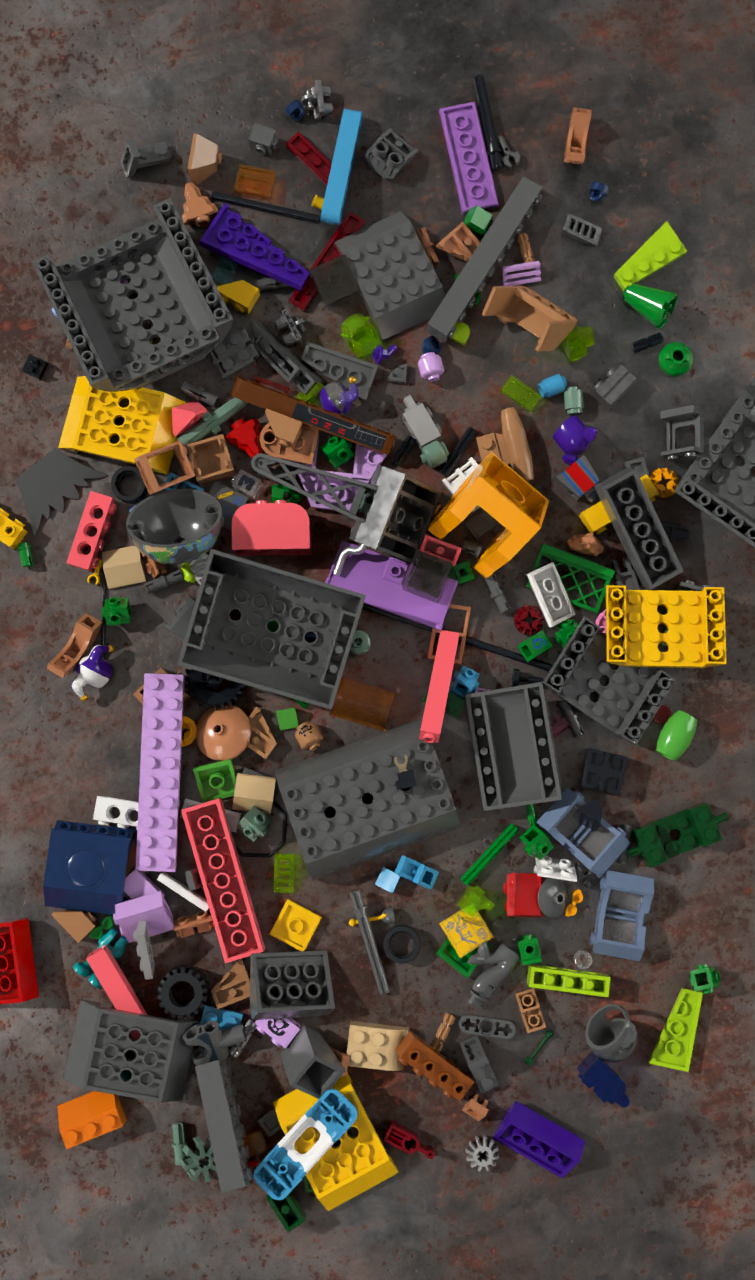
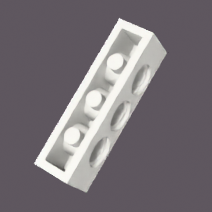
M97 796L93 819L98 820V824L110 825V822L118 823L117 827L129 829V825L138 828V820L133 821L130 815L133 810L138 812L139 802ZM114 807L120 810L118 818L112 816L111 812Z

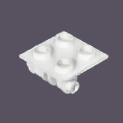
M544 856L541 860L535 857L536 866L534 867V873H537V876L577 882L574 862L568 859H552L548 856Z

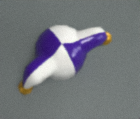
M96 645L88 656L83 657L79 661L77 676L71 683V688L80 697L82 702L88 700V695L83 693L85 685L101 688L109 681L112 674V666L107 660L102 658L104 652L113 653L115 651L113 645Z

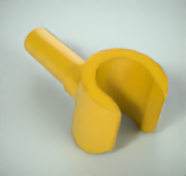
M99 559L94 574L88 576V583H91L92 578L96 577L95 585L100 584L101 577L99 574L103 563L101 559Z

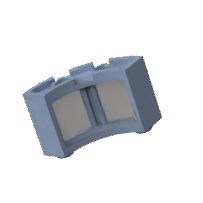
M566 788L562 792V800H556L536 823L559 842L572 856L576 857L585 867L601 878L630 844L625 837L627 834L619 827L615 829L603 818L596 832L580 824L579 809L586 804L583 801L584 796L577 790L573 792Z
M607 870L605 878L602 877L600 880L601 893L595 929L590 937L593 953L640 961L645 950L646 926H643L644 916L649 914L654 896V879Z

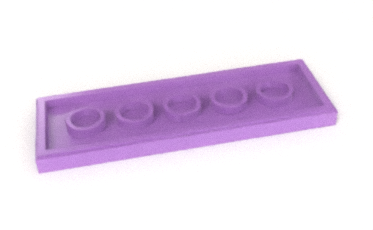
M470 102L440 108V119L462 215L467 214L469 209L477 205L484 210L498 208L499 202L476 103Z

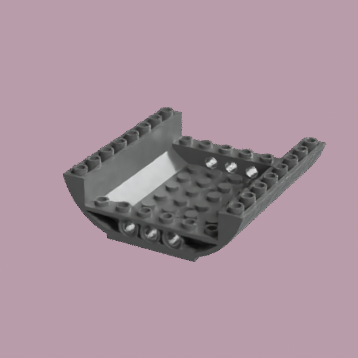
M171 198L153 206L158 219L55 266L50 254L32 261L90 386L97 390L110 392L126 391L135 388L138 390L206 358V355L223 341L232 326L233 318ZM125 278L131 279L130 283L126 285L122 284V281ZM131 294H138L136 299H129ZM147 323L153 324L150 329H144V326ZM155 338L161 339L158 344H156V345L151 344V341H152L153 339H155Z
M755 377L705 443L704 454H698L674 490L675 493L754 548L755 477L750 474V470L755 468ZM736 457L743 459V466L735 464L734 460Z

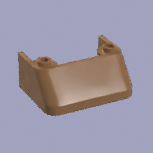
M521 285L493 287L482 312L483 316H497L498 320L505 324L515 322L538 337V345L535 349L538 352L555 350L575 328L578 321L574 316L532 289Z

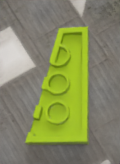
M666 221L613 277L624 291L628 285L637 284L685 255L687 250Z
M681 988L648 1061L649 1064L689 1072L703 996L701 991Z

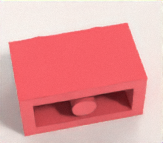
M426 533L419 553L455 566L462 547Z

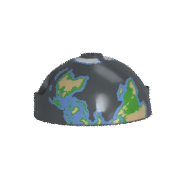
M174 489L152 495L137 504L129 513L126 521L130 543L133 546H136L144 555L156 562L172 565L189 563L206 554L213 547L221 527L224 526V518L219 501L209 493L195 489Z

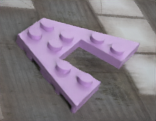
M319 438L317 442L313 465L309 466L312 468H316ZM356 443L353 474L326 472L369 483L376 467L382 464L387 454ZM312 472L298 474L306 492L314 493L328 489L318 474ZM324 476L332 488L349 484ZM359 486L335 492L348 512ZM331 493L316 496L341 509ZM307 497L312 509L336 511Z

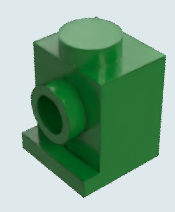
M524 934L520 936L521 939H516L522 965L542 962L536 936ZM528 946L533 947V950L530 953L526 952V948Z

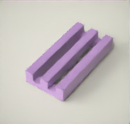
M535 261L502 267L503 285L513 286L541 281L540 262ZM535 268V270H530V271H519V270H525V269ZM519 271L517 273L507 274V272Z

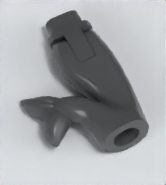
M487 942L481 943L477 953L472 955L467 963L496 965L485 970L477 977L470 991L472 995L467 1002L480 1009L484 1002L487 1003L486 999H490L497 988L511 974L520 955L504 944H501L497 949L489 953Z

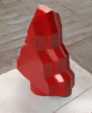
M242 418L234 422L231 426L233 430L225 436L229 444L235 445L240 451H246L250 458L259 453L264 454L260 444L261 433L259 430L261 425L258 419L255 418L246 422Z

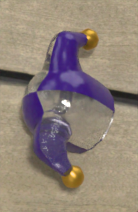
M354 376L349 377L350 388L348 391L340 382H333L324 386L319 393L322 407L340 415L346 414L351 407V403L358 398L357 379Z

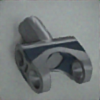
M214 1020L192 1026L183 1034L184 1042L187 1045H199V1048L195 1049L191 1055L193 1063L198 1066L216 1060H225L229 1056V1046L247 1042L243 1024L221 1030L218 1022ZM191 1034H196L193 1038L187 1039ZM204 1054L203 1058L196 1059L198 1055Z

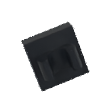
M30 354L21 371L41 380L48 363Z

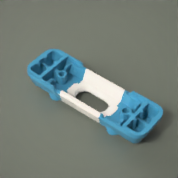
M328 1089L256 1167L253 1174L256 1183L274 1200H283L355 1122L358 1115L356 1107L337 1089ZM308 1127H315L320 1132L319 1140L307 1153H299L294 1147L295 1141Z

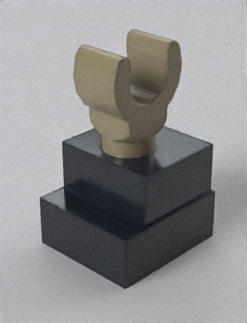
M404 755L405 762L403 764L397 762V757L394 758V763L399 768V781H395L397 790L417 786L413 770L407 771L408 757Z

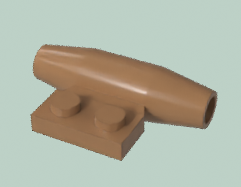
M515 407L504 409L501 411L502 434L490 433L476 438L481 460L483 461L490 452H493L507 465L511 464L512 469L530 483L534 481L533 461L525 428Z

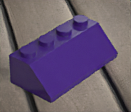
M517 1101L507 1110L493 1136V1139L562 1179L580 1162L585 1141L576 1134L565 1130L560 1125L551 1122L541 1114L532 1111Z

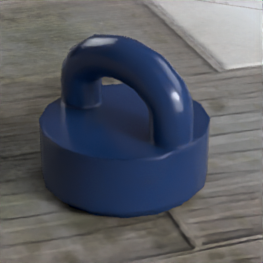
M299 100L293 101L286 107L285 113L287 116L291 117L294 121H300L303 118L304 109Z
M592 182L589 189L591 191V200L596 202L601 200L603 196H607L608 186L600 182Z
M431 335L424 340L422 345L423 354L429 352L437 354L440 352L441 345L436 337Z

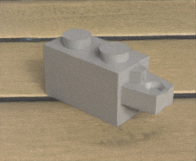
M411 395L405 397L403 401L407 409L404 410L405 413H403L402 419L412 437L416 440L419 449L421 450L424 445L434 440L439 441L442 430L438 423L434 424L431 419L433 415L428 407L425 408L423 403H415Z

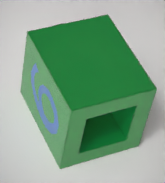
M542 630L517 647L526 661L529 662L553 646L548 636Z

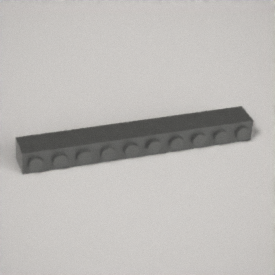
M524 176L522 177L428 322L427 333L446 343L448 338H453L457 331L455 327L458 323L464 321L467 315L465 312L468 307L470 309L476 302L475 296L477 293L481 294L486 286L484 282L487 278L491 279L496 270L494 268L495 265L502 262L505 256L504 251L506 248L509 250L514 242L513 237L515 234L519 235L524 226L522 223L525 219L529 220L533 213V206H538L542 199V195H540L542 187Z

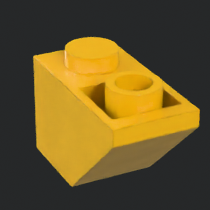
M244 280L217 286L225 304L230 303L234 305L233 307L241 313L246 312L250 314L260 297L259 289Z

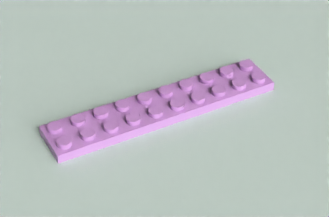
M144 673L136 870L176 872L185 675Z

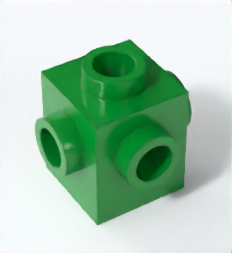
M338 436L330 438L327 443L320 447L327 460L335 468L346 463L354 456L351 451L353 446L350 441Z
M129 597L105 599V605L101 607L102 618H106L107 626L130 624L131 608Z
M567 619L562 621L561 624L556 625L557 632H555V637L563 649L578 627V623L575 620Z
M534 824L519 837L526 846L524 848L525 852L530 857L535 856L539 860L554 848L550 842L552 839L550 835L544 830L541 831Z
M708 964L696 966L697 970L690 971V982L692 987H694V991L702 990V993L706 994L712 993L714 988L720 987L719 982H721V978L715 967H708Z

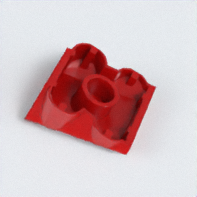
M514 872L507 874V881L503 884V891L507 894V902L505 903L507 917H544L538 905V891L544 882V877L537 876V873Z

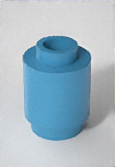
M556 374L541 380V383L538 384V390L542 398H549L564 392L567 382L564 376Z

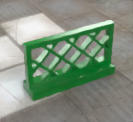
M542 543L532 571L541 567L539 562L542 556L549 558L551 563L553 560L560 562L555 567L561 564L567 565L570 573L560 577V579L572 575L576 585L565 589L567 593V591L577 587L581 595L576 600L569 598L571 604L598 614L606 593V585H609L615 571ZM584 571L588 580L578 584L574 573ZM598 577L605 579L603 588L595 590L592 580ZM528 580L526 586L532 588ZM590 582L594 592L583 596L579 586ZM595 594L598 600L595 608L587 605L586 597Z

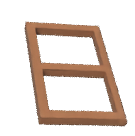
M450 604L449 608L467 611L463 633L459 634V637H462L459 658L454 660V663L461 665L471 606ZM435 628L432 629L428 652L429 659H435V655H432L435 634L440 633Z

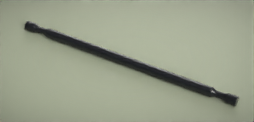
M102 568V607H104L106 578ZM101 613V622H103L101 626V645L105 646V618H102Z

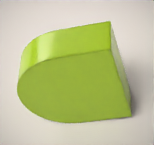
M458 323L455 327L457 331L451 340L465 346L470 335V329L465 323Z

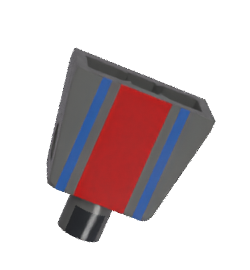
M585 455L581 456L554 480L560 488L576 501L584 495L591 503L599 498L594 486L600 480Z

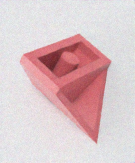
M196 400L172 407L173 435L176 437L191 429L207 412L206 408Z

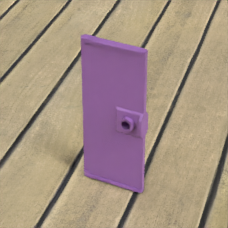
M345 541L341 542L325 583L366 595L364 604L441 631L458 585L457 580L368 549L359 555H348L341 574L338 576L333 574L341 552L347 547H359Z

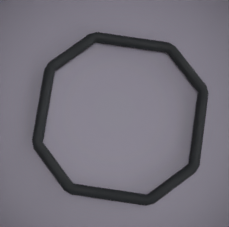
M273 800V805L283 815L282 842L269 854L243 853L236 846L240 856L269 858L285 845L287 814L275 800Z

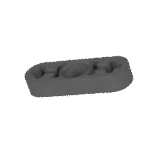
M463 1014L458 1020L460 1030L467 1034L510 1039L516 1032L513 1022L508 1019ZM469 1018L471 1023H476V1019H479L478 1031L475 1030L476 1027L473 1025H469L468 1029H466L462 1022ZM484 1021L492 1023V1029L488 1032L481 1029ZM495 1022H499L498 1027H505V1024H508L512 1030L504 1034L503 1030L497 1029L498 1033H494L496 1030Z

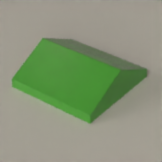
M231 759L193 767L202 803L234 796L237 775Z

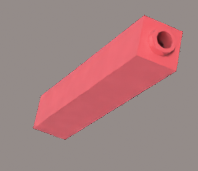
M440 631L419 739L427 743L439 742L460 633Z
M107 944L89 953L86 960L115 1009L148 1015ZM138 1030L130 1031L134 1040L140 1038L141 1034Z

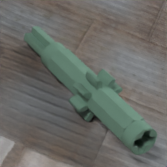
M234 397L210 414L207 411L202 416L203 420L185 432L177 441L180 440L181 444H184L187 448L188 444L200 441L211 432L216 435L222 430L220 425L237 414L248 402Z

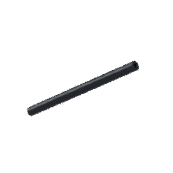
M213 191L211 194V199L317 223L320 222V215Z

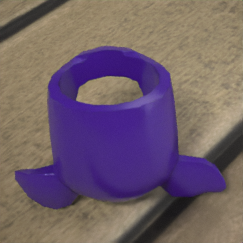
M577 416L568 418L553 435V439L565 453L562 459L568 465H572L577 461L578 454L588 448L598 432L593 427L587 428Z

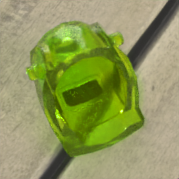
M362 313L351 315L340 325L341 336L358 359L371 354L374 348L381 345L376 328L369 322L370 317H365Z

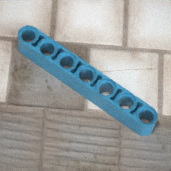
M345 108L343 110L320 221L323 223L340 225L363 112Z

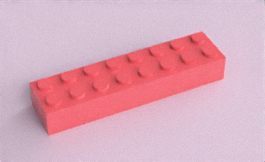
M222 798L181 810L225 963L251 956L252 953L263 952L265 945Z

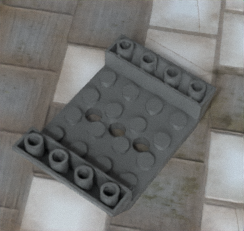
M583 617L544 679L543 684L552 693L613 734L637 745L676 682V679L663 670L653 667H623L617 665L615 669H611L610 663H607L606 634L599 630L600 627L594 622ZM605 675L607 683L602 686L600 684V677ZM593 691L597 693V699L594 702L589 698L590 693Z
M81 999L64 1077L66 1081L81 1089L160 1103L183 1100L194 1045H187L184 1042L183 1034L188 1028L199 1024V1020L189 1018L179 1019V1021L100 1007V1002ZM138 1030L141 1036L139 1039L134 1040L130 1038L129 1032ZM191 1034L187 1039L193 1038L196 1034ZM134 1050L136 1057L131 1060L127 1059L125 1052ZM129 1070L132 1073V1077L130 1079H123L121 1072Z

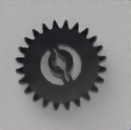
M193 669L185 670L186 674L190 675L185 676V681L190 682L185 684V688L191 689L187 694L194 695L192 701L199 700V706L206 703V709H209L211 705H213L214 710L217 709L218 705L222 709H224L225 704L231 707V700L238 702L237 696H243V692L240 690L247 688L242 683L230 680L225 690L218 693L210 692L207 688L219 689L224 685L225 679L216 676L219 678L216 681V679H213L214 675L207 674V680L202 682L204 672Z

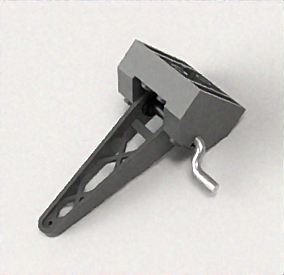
M256 454L251 460L252 468L256 472L356 520L351 529L349 539L361 543L359 547H347L341 552L333 574L338 576L341 574L347 556L350 554H362L368 546L414 564L442 492L406 474L384 466L376 467L369 484L266 454ZM280 463L286 473L274 476L268 465ZM286 465L300 470L290 472ZM306 472L318 474L328 489L308 493L302 490L293 475ZM324 476L349 484L332 488ZM289 477L294 485L281 480V478ZM359 486L348 512L335 492ZM366 489L373 490V503L366 518L357 517L356 515ZM331 493L341 509L316 496Z

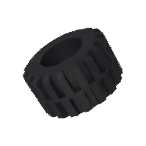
M182 965L178 968L175 967L162 978L161 984L158 986L157 991H159L157 998L161 1001L160 1007L166 1009L164 1011L166 1014L170 1013L172 1014L171 1017L175 1018L177 1016L179 1019L191 1018L205 1006L209 998L210 988H208L209 982L208 980L206 981L205 974L199 972L200 969H193V966L190 965L187 967ZM178 981L190 983L195 991L194 999L188 1003L178 1001L173 993L175 983Z

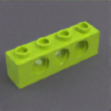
M529 964L527 985L533 988L609 997L611 977L604 973Z

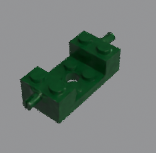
M702 802L632 829L637 847L627 850L630 858L641 854L645 867L652 868L667 862L669 858L723 840L718 824L728 821L729 818L726 817L728 815L725 812L715 816L709 804ZM673 829H677L680 833L677 840H672L670 837V832Z

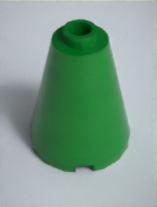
M634 283L631 286L628 285L623 293V296H625L624 301L659 329L667 323L668 319L666 318L669 314H672L678 300V296L674 292Z

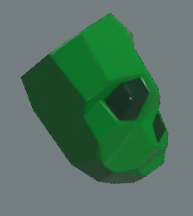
M285 485L272 486V503H275L276 500H285L287 503L299 504L303 498V494Z

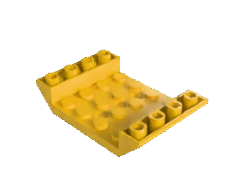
M86 376L77 377L58 449L73 453L81 451L136 464L134 459L138 456L177 442L178 436L175 437L173 435L172 407L186 402L167 393L143 387L138 390L135 388L117 392L97 390L90 386ZM122 399L129 400V405L125 408L119 406ZM117 417L124 418V423L120 426L115 425ZM113 435L120 437L119 442L116 444L110 443V438ZM172 449L149 458L148 462L152 471L168 475L174 450Z
M606 585L607 663L623 667L706 668L726 665L724 587H704L702 591L626 590V586ZM661 605L665 606L667 608V614H659L657 611V607ZM658 625H666L668 632L660 633L657 629ZM665 643L668 646V651H659L658 644Z
M348 1072L346 1076H341L331 1089L340 1091L356 1107L358 1112L357 1119L350 1127L357 1128L359 1133L355 1137H350L346 1131L339 1138L341 1141L340 1145L337 1147L331 1146L306 1174L318 1200L327 1211L336 1208L399 1173L390 1154H387L352 1086V1080ZM295 1089L273 1101L280 1126L285 1135L314 1105L318 1098ZM308 1127L295 1141V1149L301 1154L307 1153L319 1140L320 1132L315 1127Z

